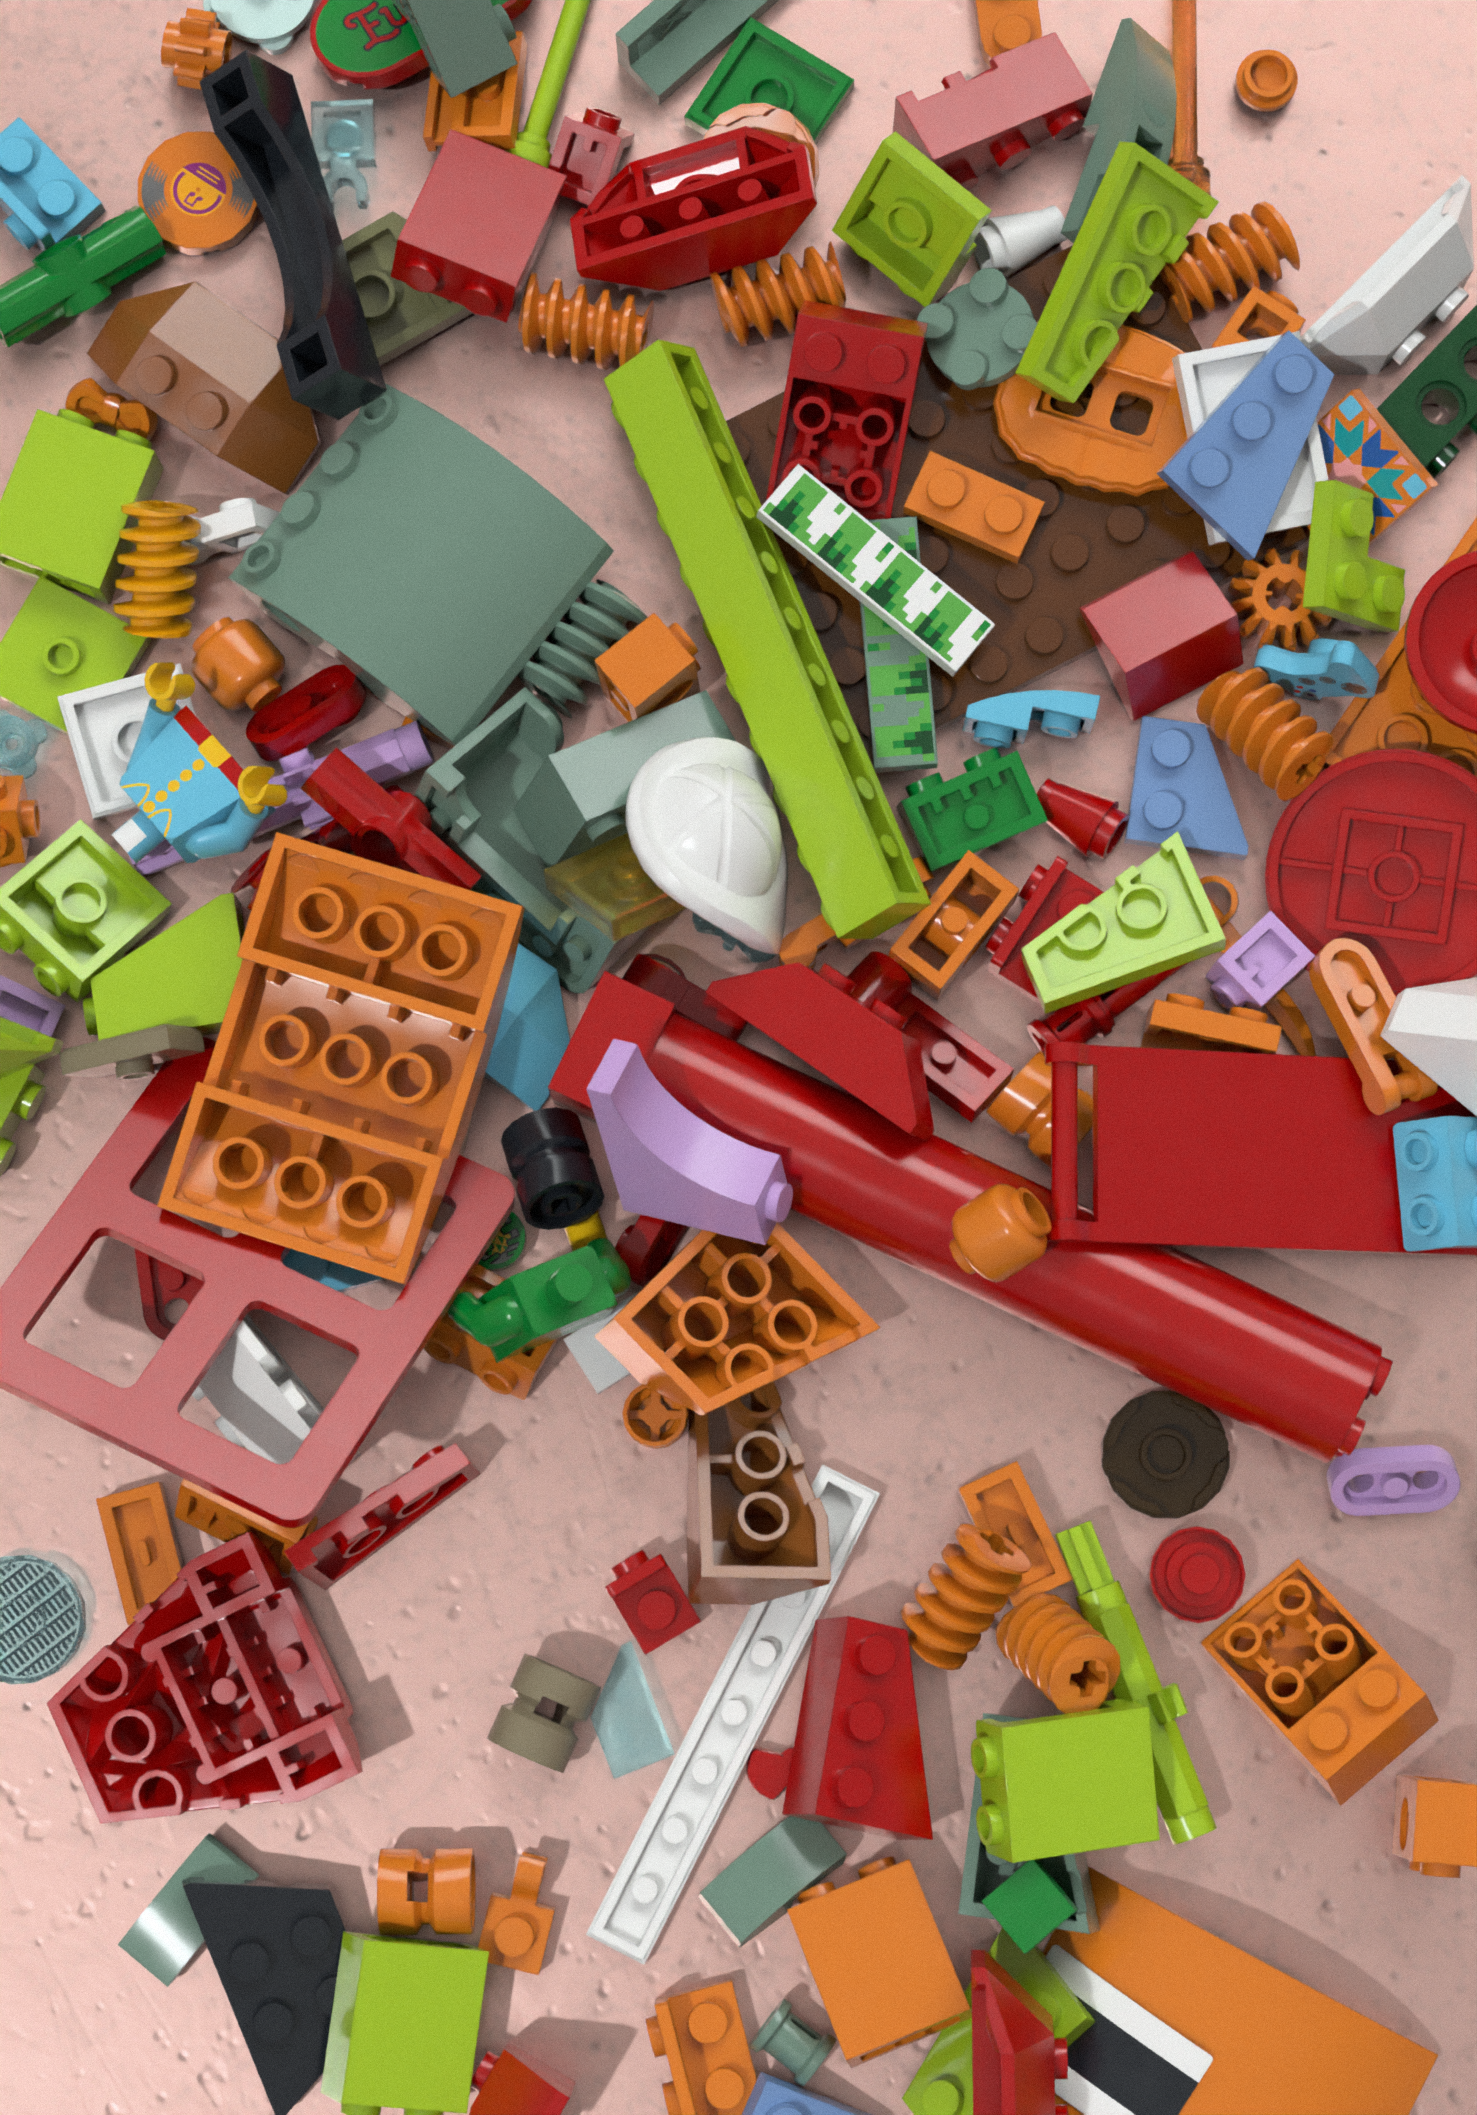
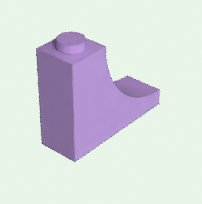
M613 1039L586 1090L623 1210L766 1245L776 1223L783 1222L786 1219L793 1199V1189L791 1184L787 1183L781 1156L743 1143L702 1121L681 1105L659 1083L643 1059L638 1044Z

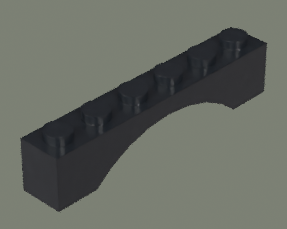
M245 50L199 82L214 133L248 185L265 220L277 254L283 280L285 313L283 330L276 346L291 398L300 404L340 420L385 392L387 388L293 75Z

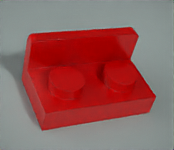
M1059 856L1056 857L1049 870L1040 864L1035 867L1018 895L1027 901L1022 912L1015 922L1004 916L984 947L985 950L993 954L986 971L1040 1004V1001L1022 961L1021 949L1080 904L1088 905L1104 893L1068 870L1066 867L1069 862Z

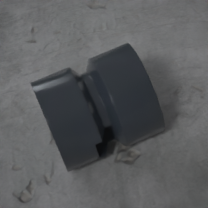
M557 1107L539 1109L521 1116L506 1128L501 1138V1144L512 1178L518 1181L516 1193L524 1218L528 1224L539 1229H562L584 1221L602 1206L605 1195L593 1159L589 1157L590 1149L577 1114L571 1110Z

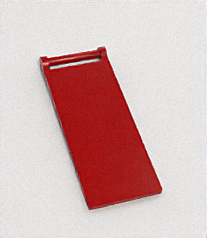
M1052 1042L1045 1044V1065L1051 1066V1231L1046 1234L1048 1242L1477 1256V1248H1443L1409 1252L1404 1249L1393 1126L1400 1122L1442 1116L1477 1117L1439 1085L1436 1093L1432 1096L1416 1102L1411 1101L1409 1098L1403 1099L1399 1108L1382 1115H1376L1369 1110L1364 1101L1362 1093L1363 1083L1350 1058L1103 1046L1078 1042ZM1385 1060L1393 1076L1399 1074V1068L1395 1061ZM1078 1066H1093V1222L1078 1220Z

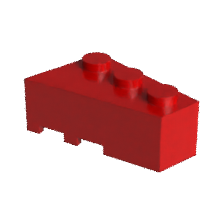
M851 1616L815 1620L782 1815L897 1840H933L908 1632L906 1629Z

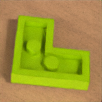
M1337 480L1315 482L1303 608L1378 633L1399 631L1401 608L1405 600V569L1368 557L1370 531L1374 522L1372 510L1374 494Z

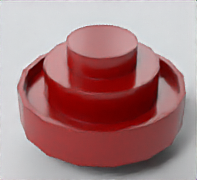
M1195 1526L1176 1530L1160 1541L1150 1557L1147 1576L1151 1594L1164 1611L1178 1620L1202 1623L1216 1620L1233 1609L1243 1593L1246 1573L1242 1556L1230 1539L1216 1530Z

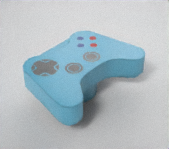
M1327 638L1312 640L1309 643L1307 653H1296L1273 645H1263L1262 648L1258 649L1253 667L1262 668L1268 673L1269 681L1280 685L1296 697L1306 700H1320L1323 697L1339 696L1371 698L1375 696L1379 680L1377 668L1356 644L1350 641Z

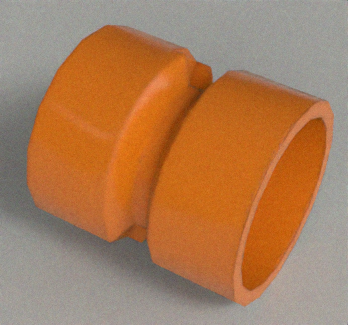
M1040 1050L988 1108L986 1114L1011 1136L1022 1134L1026 1131L1030 1135L1028 1148L1036 1158L1051 1170V1066L1045 1065V1054ZM1081 1088L1078 1089V1145L1093 1129V1096L1088 1091L1084 1092Z
M418 1848L380 1849L377 1873V1918L380 1935H417L423 1925H430L436 1935L474 1933L476 1915V1863L474 1848H437L431 1858H424ZM428 1880V1902L414 1901V1882Z

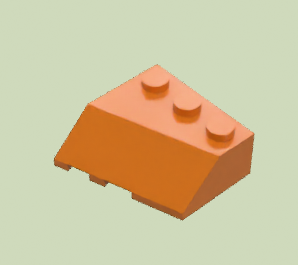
M776 1223L766 1245L701 1230L594 1337L639 1383L704 1416L879 1330L881 1327Z

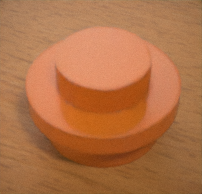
M1270 49L1259 50L1248 55L1239 65L1235 78L1236 91L1240 99L1250 108L1262 112L1276 111L1287 105L1293 98L1298 84L1297 71L1292 61L1281 52Z

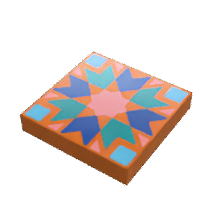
M1360 388L1351 390L1317 421L1328 480H1337L1374 494L1372 508L1374 522L1370 531L1369 546L1439 485Z

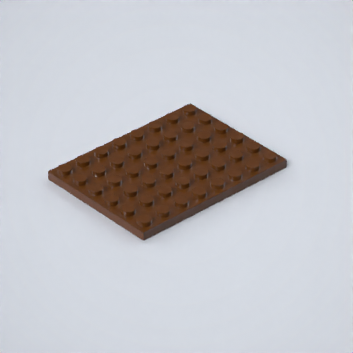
M1072 246L1006 279L1008 285L1025 298L1036 322L1039 321ZM1159 273L1149 286L1153 292L1150 299L1139 313L1131 312L1122 325L1141 330L1165 340L1185 353L1203 350L1189 324L1183 321L1171 297L1172 294L1168 286L1164 284ZM925 340L891 518L911 517L903 513L904 505L930 451L1045 502L1042 513L1018 564L917 520L921 564L995 624L992 631L953 677L929 658L935 733L964 719L968 705L990 697L1014 693L1098 650L1079 608L1188 551H1193L1218 588L1230 582L1232 578H1238L1243 575L1242 565L1246 559L1228 542L1209 545L1204 519L1170 486L1167 489L1150 491L1138 497L1123 492H1102L1091 486H1075L1062 477L1046 474L1034 464L1018 460L1012 448L999 436L997 417L993 406L998 384L972 390H964L957 387L953 381L946 378L938 370L929 354L927 341ZM1088 383L1075 403L1058 401L1051 397V407L1056 411L1075 417L1084 415L1093 392L1092 385ZM784 392L726 421L761 505L767 501L766 497ZM1129 394L1118 396L1110 418L1111 426L1116 430L1136 436L1144 434L1153 410L1152 404L1148 400ZM1299 527L1265 534L1254 560L1263 565L1264 556L1268 549L1275 548L1281 556L1304 544L1307 536L1303 528ZM773 531L873 765L859 600Z

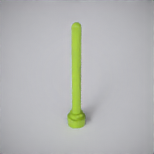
M565 0L524 130L517 133L515 148L504 151L548 168L552 154L549 152L551 144L547 137L591 0Z

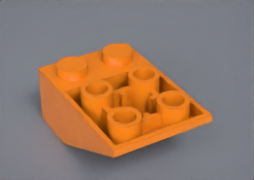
M1299 1559L1200 1642L1203 1648L1296 1758L1340 1806L1439 1721L1427 1694Z

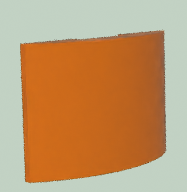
M276 832L237 957L243 960L204 1082H196L157 1207L406 1285L444 1197L475 1108L508 991L525 907Z
M1088 1866L1100 1931L1087 1934L1056 1929L1051 1933L1042 1953L1046 1957L1053 1945L1060 1946L1128 1998L1212 2056L1213 2061L1178 2115H1409L1438 2054ZM1055 2093V2104H1067L1068 2115H1084Z

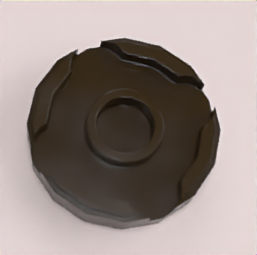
M1151 1391L1129 1400L1110 1419L1101 1440V1469L1111 1492L1128 1509L1152 1519H1178L1203 1509L1220 1492L1230 1468L1228 1440L1220 1418L1210 1408L1175 1391Z

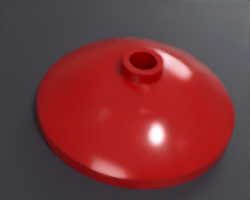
M1477 550L1450 561L1430 577L1413 602L1407 618L1404 635L1405 658L1408 670L1420 695L1443 719L1460 729L1476 735Z

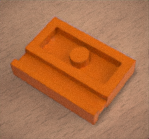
M515 31L517 38L509 42L518 64L453 98L449 96L435 79L431 71L423 130V140L428 152L437 151L438 146H443L450 129L502 150L515 148L528 48L523 31Z

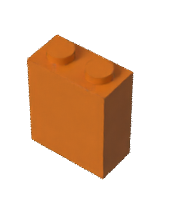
M893 1856L874 1861L858 1870L859 1880L838 1889L835 1888L833 1882H826L803 1891L797 1898L799 1905L787 1909L850 2068L972 2018L970 2006L910 1859L898 1864Z

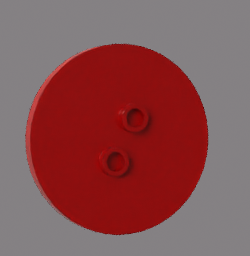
M1382 749L1364 752L1329 766L1320 772L1316 780L1300 795L1290 801L1275 827L1269 844L1265 869L1266 896L1269 911L1271 910L1314 955L1332 940L1340 938L1356 940L1367 947L1375 957L1395 997L1406 988L1473 978L1477 974V777L1445 758L1408 749ZM1311 962L1304 968L1308 972Z

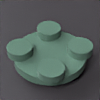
M995 268L979 270L972 276L970 283L952 290L939 303L926 306L917 317V321L928 323L925 340L927 341L928 351L934 364L946 378L964 390L996 385L1016 374L1015 372L1037 326L1032 310L1025 298L1017 290L1009 286L1003 273Z

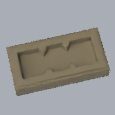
M163 1024L63 1049V1052L59 1053L62 1075L100 1078L116 1074L117 1080H131L154 1075V1064L203 1053L205 1048L202 1030H197L195 1027Z

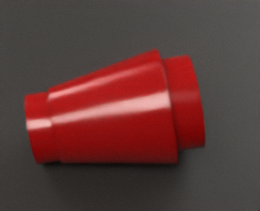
M1049 778L1037 792L1038 799L1048 819L1046 824L1086 857H1090L1092 854L1102 859L1109 857L1119 843L1129 821V815L1118 809L1119 802L1062 783L1058 784Z

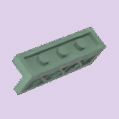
M653 0L615 33L618 63L660 105L736 39L750 17L757 20L779 0Z

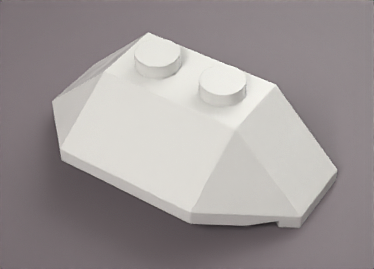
M1461 175L1300 337L1301 342L1335 375L1379 374L1393 359L1400 366L1403 365L1425 342L1427 337L1421 331L1435 317L1443 323L1446 322L1469 297V294L1463 288L1474 269L1471 183Z
M1477 977L1406 988L1397 995L1380 1036L1477 1116Z

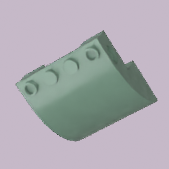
M385 383L387 390L361 406L359 414L336 443L323 453L317 467L298 491L284 502L281 512L259 540L246 550L242 561L228 578L270 619L341 661L381 702L412 721L417 720L422 727L455 746L479 725L614 550L558 498L498 451L441 413Z

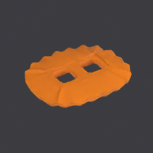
M1121 325L1117 331L1120 339L1089 382L1092 385L1093 392L1085 414L1080 417L1054 410L1050 405L1052 396L1017 374L998 384L993 406L997 417L999 436L1012 448L1018 460L1034 464L1046 474L1062 477L1075 486H1091L1102 492H1123L1138 497L1150 491L1167 489L1169 487L1156 473L1188 439L1172 363L1173 357L1185 352L1176 346L1141 330ZM1129 394L1148 400L1152 404L1153 410L1144 434L1136 436L1116 430L1111 426L1110 418L1118 396Z

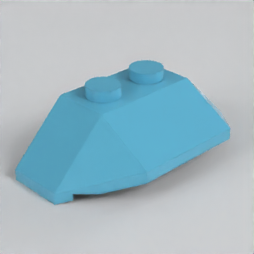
M518 943L504 1007L484 1077L532 1111L542 1109L551 1096L548 1085L567 1049L570 1037L557 969Z

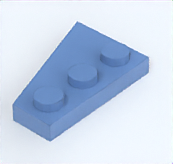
M1289 330L1273 343L1156 473L1247 561L1254 559L1335 375Z

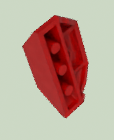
M744 126L630 162L598 192L587 209L581 208L570 218L577 272L583 278L663 291L708 277L711 273L725 272L737 266H744L777 256L817 205L808 149L803 144L794 141L790 143L775 135Z
M800 962L711 982L706 990V993L910 1135L928 1141L934 1132L919 1040L902 1030L908 1020L907 1017L878 998L874 999L870 1007L851 995L857 983L827 963L823 964L819 972Z
M971 1950L973 2115H1068L1067 2104H1055V2079H1068L1067 2038H1054L1052 2015L985 1950Z

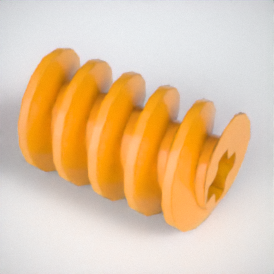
M145 500L121 505V512L139 519L138 526L119 530L120 538L136 544V551L117 555L118 563L134 569V576L115 580L116 588L132 594L131 601L113 604V611L115 613L130 618V625L124 626L122 629L132 635L150 638H181L189 636L192 632V623L181 614L190 612L194 608L195 600L184 589L190 588L196 583L197 575L194 570L185 565L193 563L199 558V550L197 546L187 540L195 538L201 533V525L199 521L188 515L199 512L198 509L182 503L160 500Z

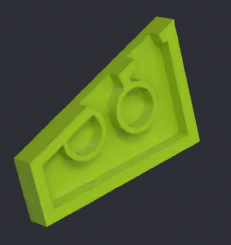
M1177 831L1160 844V850L1137 868L1134 865L1129 867L1115 878V884L1088 905L1080 904L1024 946L1021 952L1022 961L1046 1014L1225 950L1226 938Z

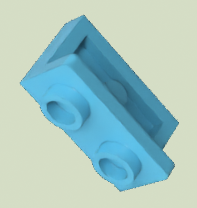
M1442 1116L1396 1123L1393 1126L1404 1249L1409 1252L1443 1248H1477V1117Z

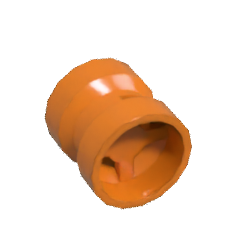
M643 1384L632 1390L625 1400L622 1412L624 1426L631 1437L642 1446L652 1449L666 1448L679 1441L686 1431L689 1419L687 1407Z

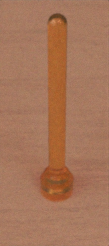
M1172 0V63L1175 71L1177 98L1173 157L1169 158L1168 166L1211 195V172L1204 166V159L1198 156L1197 0Z

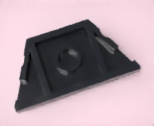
M189 1877L182 1880L184 1891L274 2114L286 2115L321 2076L324 2070L343 1931H346L328 1884L299 1882L291 1886L275 1885L271 1881L244 1880V1883L204 1881V1877Z

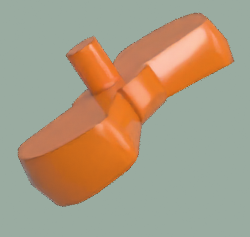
M86 378L78 382L69 390L65 408L87 417L94 424L101 423L116 430H126L142 436L148 441L157 429L158 417L154 411L137 399L127 400L119 393H107L92 378Z

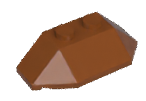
M191 282L119 301L87 352L90 358L118 387L217 457L284 494L289 495L322 444L318 426L315 425L312 408L300 404L291 398L276 346L279 339L198 282Z

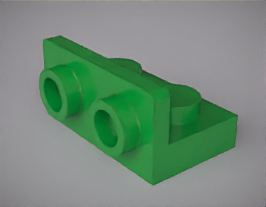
M996 747L964 761L963 765L967 773L944 782L940 772L905 787L909 798L900 801L896 807L901 818L905 817L930 872L961 860L968 850L975 854L1048 821L1018 751L1001 757Z

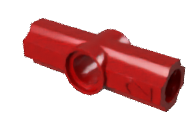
M335 748L300 787L301 790L352 834L350 837L351 848L355 856L468 890L480 879L481 874L430 830L432 827L431 816L427 807L420 799L411 793L401 790L388 793L340 749Z

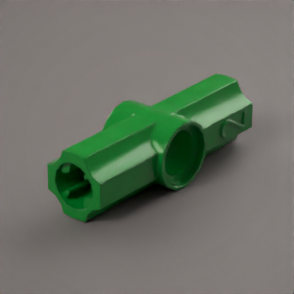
M135 205L129 210H125L124 213L104 222L100 227L83 237L81 235H74L52 245L32 260L34 266L1 284L0 341L2 344L10 347L35 331H39L62 315L64 318H68L90 309L111 294V286L167 254L158 230L143 209Z

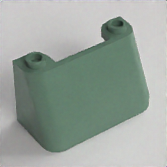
M524 687L425 771L414 796L421 800L430 813L432 821L430 830L481 874L480 879L470 890L525 907L518 943L556 968L560 985L566 990L574 993H585L602 977L604 971H608L674 902V899L660 889L643 870L631 847L628 832L549 873L513 808L548 755L561 750L564 742L563 724L559 714L552 706L540 701Z

